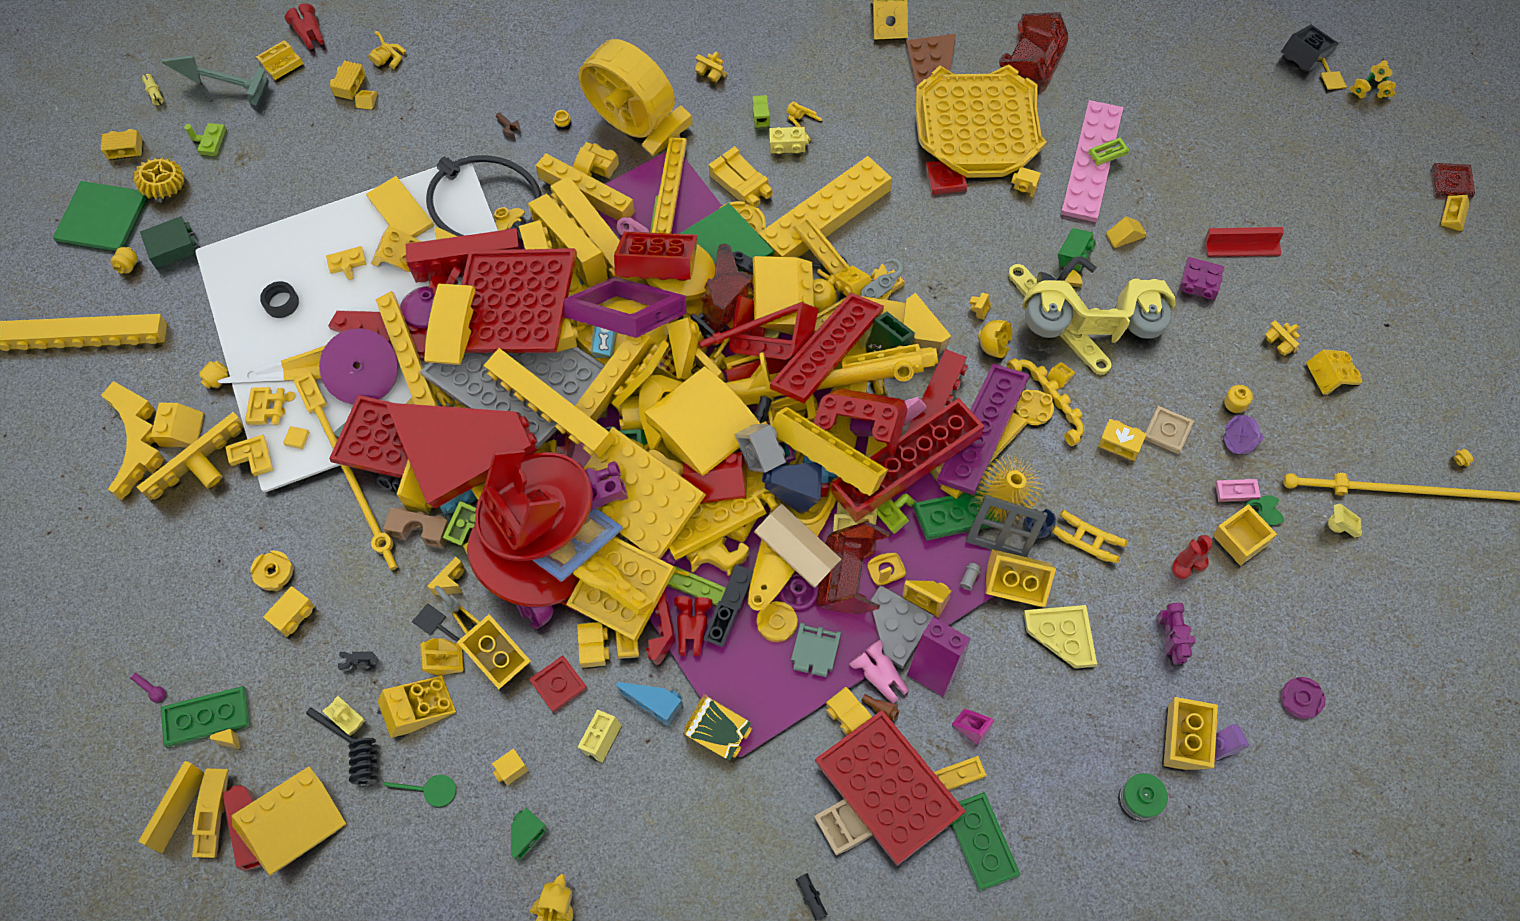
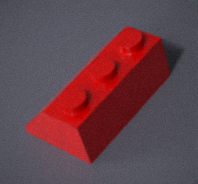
M742 452L730 454L704 476H701L683 462V478L706 494L701 503L746 498L747 465Z

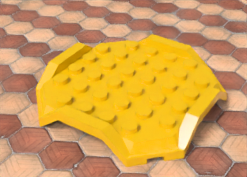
M1009 64L989 74H954L939 66L927 80L924 79L916 87L915 114L919 143L926 151L965 177H1003L1015 172L1020 167H1024L1047 143L1041 136L1037 111L1038 85L1029 78L1024 79L1019 76V71Z

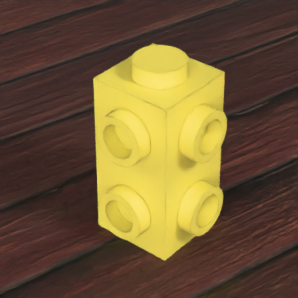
M805 127L769 128L770 153L805 152V145H809L808 134H805Z

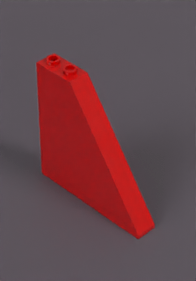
M402 403L386 404L427 504L434 508L442 506L486 481L494 452L523 449L525 451L524 456L539 451L536 443H538L537 438L528 428L530 426L528 419L516 411Z

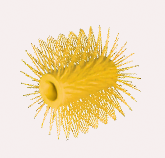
M1006 464L1007 471L1001 465L1004 473L1000 468H997L1000 472L997 473L994 472L995 470H992L993 468L987 467L997 477L992 476L990 472L986 471L985 475H989L994 481L989 480L987 476H982L991 485L984 483L982 480L983 486L989 487V489L979 485L980 490L989 493L978 491V494L984 496L986 494L1017 505L1022 503L1026 505L1024 507L1028 508L1031 505L1024 503L1023 499L1029 501L1032 506H1035V504L1028 500L1026 495L1038 502L1036 497L1034 498L1030 495L1031 493L1027 492H1033L1030 488L1027 490V487H1036L1026 484L1034 483L1033 481L1028 482L1026 480L1037 478H1031L1028 474L1025 475V471L1021 473L1024 467L1020 471L1015 466L1013 470L1012 465L1009 469L1008 464ZM1000 509V510H1001L1000 519H1002V510H1003V509Z

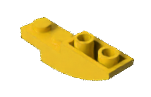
M206 768L193 823L192 835H194L192 857H217L221 815L225 809L223 792L227 791L229 769Z

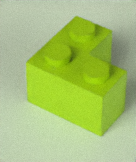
M459 501L443 538L463 547L475 526L476 508Z

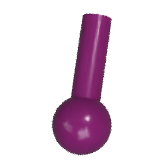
M136 672L130 677L132 681L149 693L148 696L152 702L159 703L165 699L166 691L163 687H154Z

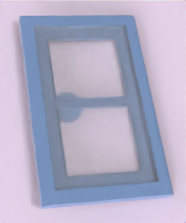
M594 509L589 512L584 525L570 542L556 552L533 561L562 582L623 530V527L598 509Z

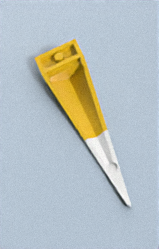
M325 346L218 380V383L296 380L309 372L314 375L315 379H321L319 363ZM357 362V365H354V368H360V363Z

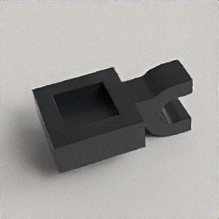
M340 652L339 656L347 658L345 663H338V669L347 670L352 664H355L358 668L368 669L370 666H377L378 658L373 652H352V654Z

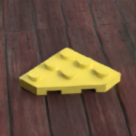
M1086 605L1024 611L1026 631L1029 635L1074 668L1096 667L1097 660Z

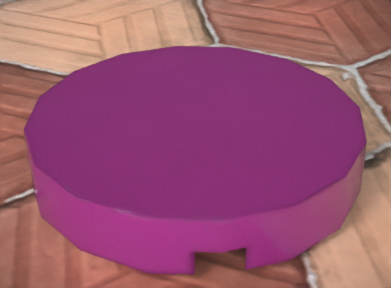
M1297 677L1291 679L1281 690L1280 698L1282 705L1295 718L1303 720L1312 719L1320 714L1325 706V694L1322 692L1320 685L1310 678Z

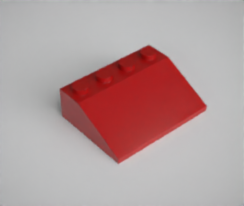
M624 231L614 253L615 276H621L622 278L691 280L698 235Z

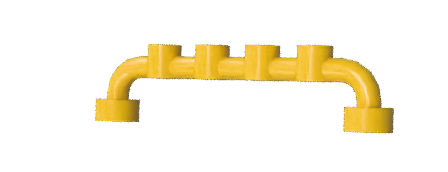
M1016 358L1009 360L1006 363L1007 368L1020 372L1022 367L1028 368L1033 379L1039 381L1042 385L1043 391L1052 396L1056 407L1062 409L1066 414L1067 420L1076 426L1077 430L1071 429L1064 434L1066 442L1070 446L1080 443V437L1084 433V425L1080 420L1082 412L1078 408L1072 410L1069 407L1071 403L1067 394L1060 396L1057 392L1059 389L1058 383L1055 380L1048 381L1046 379L1047 370L1045 367L1040 366L1037 368L1029 360H1017Z

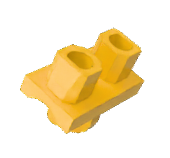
M715 52L713 55L708 54L707 58L699 54L696 56L697 64L694 70L697 74L703 76L708 69L710 70L708 78L717 83L721 76L725 78L727 75L724 67L721 66L724 61L720 59L721 54L719 52Z
M1276 320L1273 321L1271 328L1265 334V338L1271 344L1279 338L1283 343L1277 347V350L1283 356L1292 351L1295 353L1299 350V343L1296 341L1300 337L1296 332L1299 326L1297 324L1290 326L1288 323H1285L1282 327Z

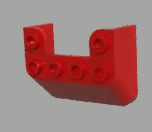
M840 388L821 399L813 423L828 431L834 426L837 415L875 422L872 430L873 437L879 442L886 443L890 456H894L908 409L905 401L899 398Z

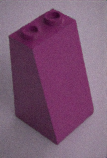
M932 617L920 638L907 677L944 697L964 663L971 638Z

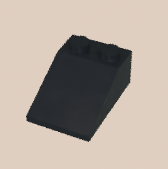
M1311 24L1292 34L1281 50V53L1284 54L1286 59L1299 64L1298 66L1302 70L1310 71L1329 55L1339 43Z

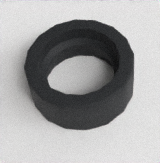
M278 281L267 285L260 295V302L270 316L283 318L291 315L297 309L299 297L289 283ZM289 293L290 297L285 304L277 307L270 306L269 303L275 295Z

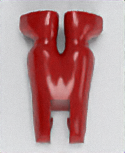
M303 3L298 6L303 19L300 18L296 8H291L286 12L284 16L287 24L293 25L294 30L309 50L314 48L312 45L314 40H317L320 45L325 43L317 19L314 16L316 11L313 5Z
M1201 535L1197 541L1192 539L1187 548L1178 554L1172 564V572L1175 577L1184 580L1190 577L1191 567L1197 571H1204L1208 567V553L1212 547V540L1209 536Z
M685 596L675 597L674 605L681 612L677 617L679 655L686 656L687 640H694L693 656H700L708 621L705 613L713 606V600L706 597L696 598L694 601L695 615L692 617L693 600Z

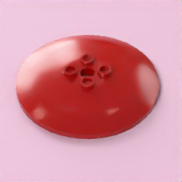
M541 452L523 457L520 468L527 476L524 492L532 503L556 499L560 501L552 528L523 549L513 550L485 509L481 493L475 512V525L481 541L492 553L511 561L535 560L556 552L570 542L580 531L591 509L592 485L582 466L574 459L563 454Z
M476 525L471 531L467 545L470 567L476 578L486 589L505 601L527 607L551 606L568 599L580 580L571 573L561 582L533 560L511 561L501 558L484 545L478 536ZM549 555L546 556L561 568L564 566L558 560L551 558Z

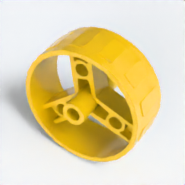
M619 39L607 40L593 52L579 69V83L589 103L609 124L625 134L639 138L646 137L673 110L675 96L664 72L646 53L626 41Z

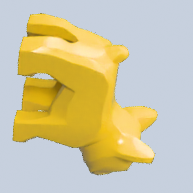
M724 535L687 554L686 558L691 563V571L693 573L701 564L710 563L727 572V575L730 576L736 564L741 565L747 560L749 547L741 542L738 550L728 552L724 546L726 541Z

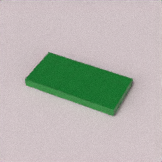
M978 490L983 493H988L987 491ZM976 491L975 495L962 493L957 499L953 496H946L915 502L912 507L926 540L969 532L978 513V508H980L983 501L977 499V496H985L978 494V491ZM995 508L985 517V519L996 520V522L1001 523L998 515H995V513L997 514L996 510L993 513ZM982 524L980 529L989 528L992 526Z
M244 686L160 707L163 744L166 748L208 738L212 734L227 729L236 731L250 727L247 693Z
M983 792L959 801L958 803L966 812L953 822L951 826L979 892L1019 877L1021 875L986 793Z

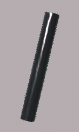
M312 707L307 710L306 715L349 743L359 739L353 734L349 736L336 723Z

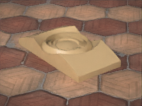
M845 799L814 816L836 856L858 846L873 836Z

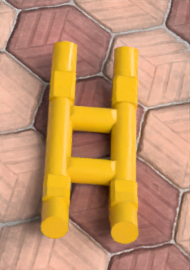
M1065 509L1060 512L1059 516L1064 518L1070 525L1078 527L1073 536L1055 525L1052 533L1063 542L1078 547L1100 560L1118 564L1120 556L1104 551L1100 547L1104 540L1112 545L1126 547L1128 544L1127 539L1100 530L1070 514ZM1085 531L1097 536L1092 545L1081 540Z

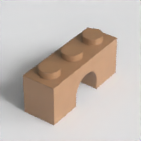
M391 507L383 529L390 537L407 540L412 530L421 528L423 529L421 539L425 545L444 549L447 540L443 536L449 522L443 516L436 515L433 517L421 511L415 513L403 507L398 509Z

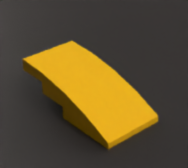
M438 284L428 323L425 362L461 365L471 334L468 326L474 311L470 307L476 291L473 286Z

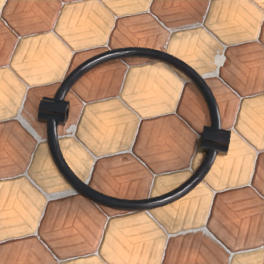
M476 155L452 161L449 157L446 158L444 156L437 164L439 171L429 183L426 193V205L431 219L438 228L456 236H465L448 227L440 219L434 207L433 196L437 184L444 176L453 180L459 174L460 166L470 163L488 162L513 169L528 181L533 189L535 199L542 196L541 190L536 180L527 170L510 160L496 156ZM532 216L526 224L533 222ZM517 220L510 229L517 228L521 243H523L519 226L525 224Z

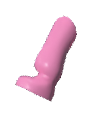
M879 639L865 650L866 653L863 652L849 664L854 669L863 668L865 677L891 703H895L898 701V698L889 686L894 684L903 695L909 689L898 674L891 659L882 653L883 643ZM868 655L876 661V665L871 662Z

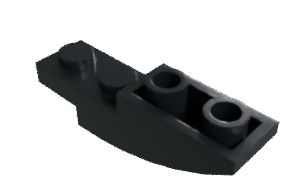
M737 564L735 565L723 597L718 602L705 634V641L724 647L749 594L748 590L753 575L752 570Z

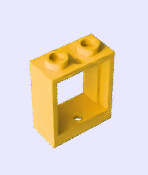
M814 394L811 395L805 404L789 397L772 401L767 414L768 422L772 426L777 412L788 407L794 412L807 409L808 418L806 419L813 423L818 410Z

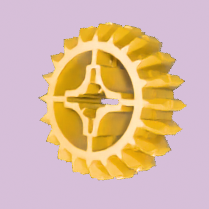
M161 157L160 159L154 158L151 161L148 159L146 163L141 162V166H137V170L134 171L133 180L137 190L143 196L146 195L148 198L154 197L155 199L162 197L164 199L165 196L171 197L172 193L177 194V190H181L182 185H184V173L176 161H171L170 158L164 160Z

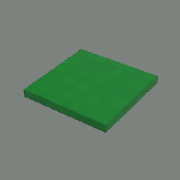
M80 181L53 235V239L56 242L116 251L118 248L124 247L147 196H143L142 193L135 189Z
M730 203L680 233L698 235L697 245L702 247L713 259L716 267V278L712 288L715 291H718L729 284L732 279L746 272L735 267L729 258L719 256L717 253L718 247L727 246L732 252L740 251L751 258L755 256L770 257L774 254V250Z

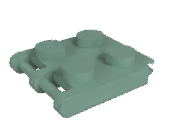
M801 622L791 662L795 663L794 670L808 673L809 667H813L812 674L826 677L827 672H832L841 631H837V633L823 630V627L814 628L806 626L805 623ZM804 629L817 632V634L805 632ZM822 634L835 636V638L822 636Z

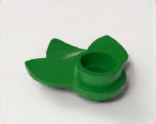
M1265 495L1259 500L1252 499L1245 505L1249 504L1251 507H1256L1258 515L1268 525H1278L1285 520L1283 515L1275 508L1279 502L1277 497Z

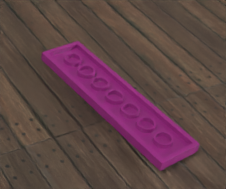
M992 364L971 408V412L984 425L982 437L944 463L937 477L938 484L975 495L982 481V476H984L1025 389L1029 380V374Z

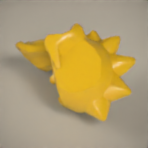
M560 874L554 882L546 883L540 898L531 906L530 913L538 915L536 921L573 920V909L570 905L572 891L566 886L564 874Z

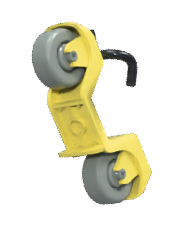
M1078 256L1074 257L1065 266L1057 280L1048 273L1039 272L1037 283L1029 289L1022 304V308L1025 310L1026 323L1037 335L1052 338L1061 335L1067 329L1073 334L1112 335V343H1115L1127 328L1141 338L1149 339L1160 336L1171 322V311L1175 307L1176 301L1174 294L1164 280L1132 279L1118 296L1116 308L1109 310L1093 308L1089 310L1070 283L1065 281L1077 264L1083 265L1091 273L1097 269L1089 260Z

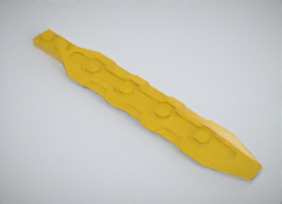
M485 481L471 489L478 500L483 492ZM568 542L549 556L565 565L578 553L575 552V545L572 542ZM593 554L573 572L575 576L587 585L608 593L637 616L652 608L653 601L625 581L618 569L603 557Z

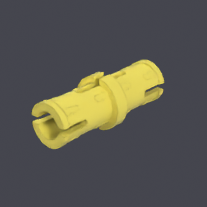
M146 74L147 80L143 75L142 81L146 86L145 90L150 95L153 104L160 105L158 99L162 104L164 99L153 76Z

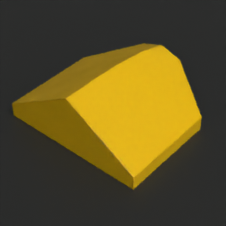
M432 638L420 644L422 671L437 676L463 672L462 648L458 643L443 638Z

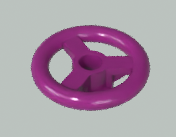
M798 572L792 574L778 593L781 602L790 605L796 611L810 608L816 602L819 595L818 585L814 588L808 582L802 580L804 578ZM785 588L790 590L796 597V604L787 600L784 594ZM801 588L802 590L797 592L795 589ZM812 588L813 594L811 599L802 604V596L806 593V590Z

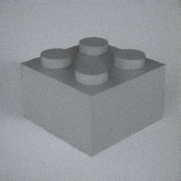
M754 424L735 434L750 471L767 472L786 462L784 450L776 440L777 433L771 425Z

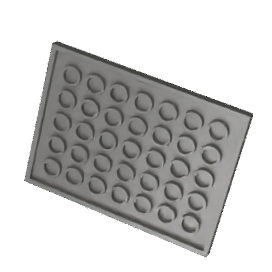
M578 347L557 353H506L574 406L605 366ZM464 353L461 365L428 363L420 371L425 379L466 408L516 411L521 416H525L530 423L528 427L530 432L537 438L538 443H536L538 449L557 430L554 427L556 425L554 422L551 421L549 424L541 417L542 413L540 411L536 413L527 406V401L521 402L513 395L515 393L513 390L508 392L500 385V380L494 381L487 375L488 370L483 365L494 353Z

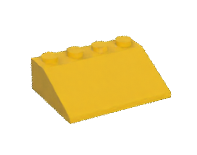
M753 257L754 320L802 301L814 307L812 262L797 257ZM797 312L760 327L793 335Z
M309 766L232 815V827L269 876L346 825L322 782Z

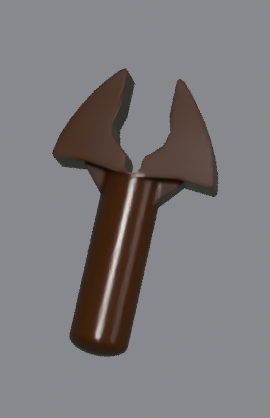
M502 113L496 114V118L505 126L502 129L505 136L515 138L511 129L517 130L521 134L518 120L511 123Z

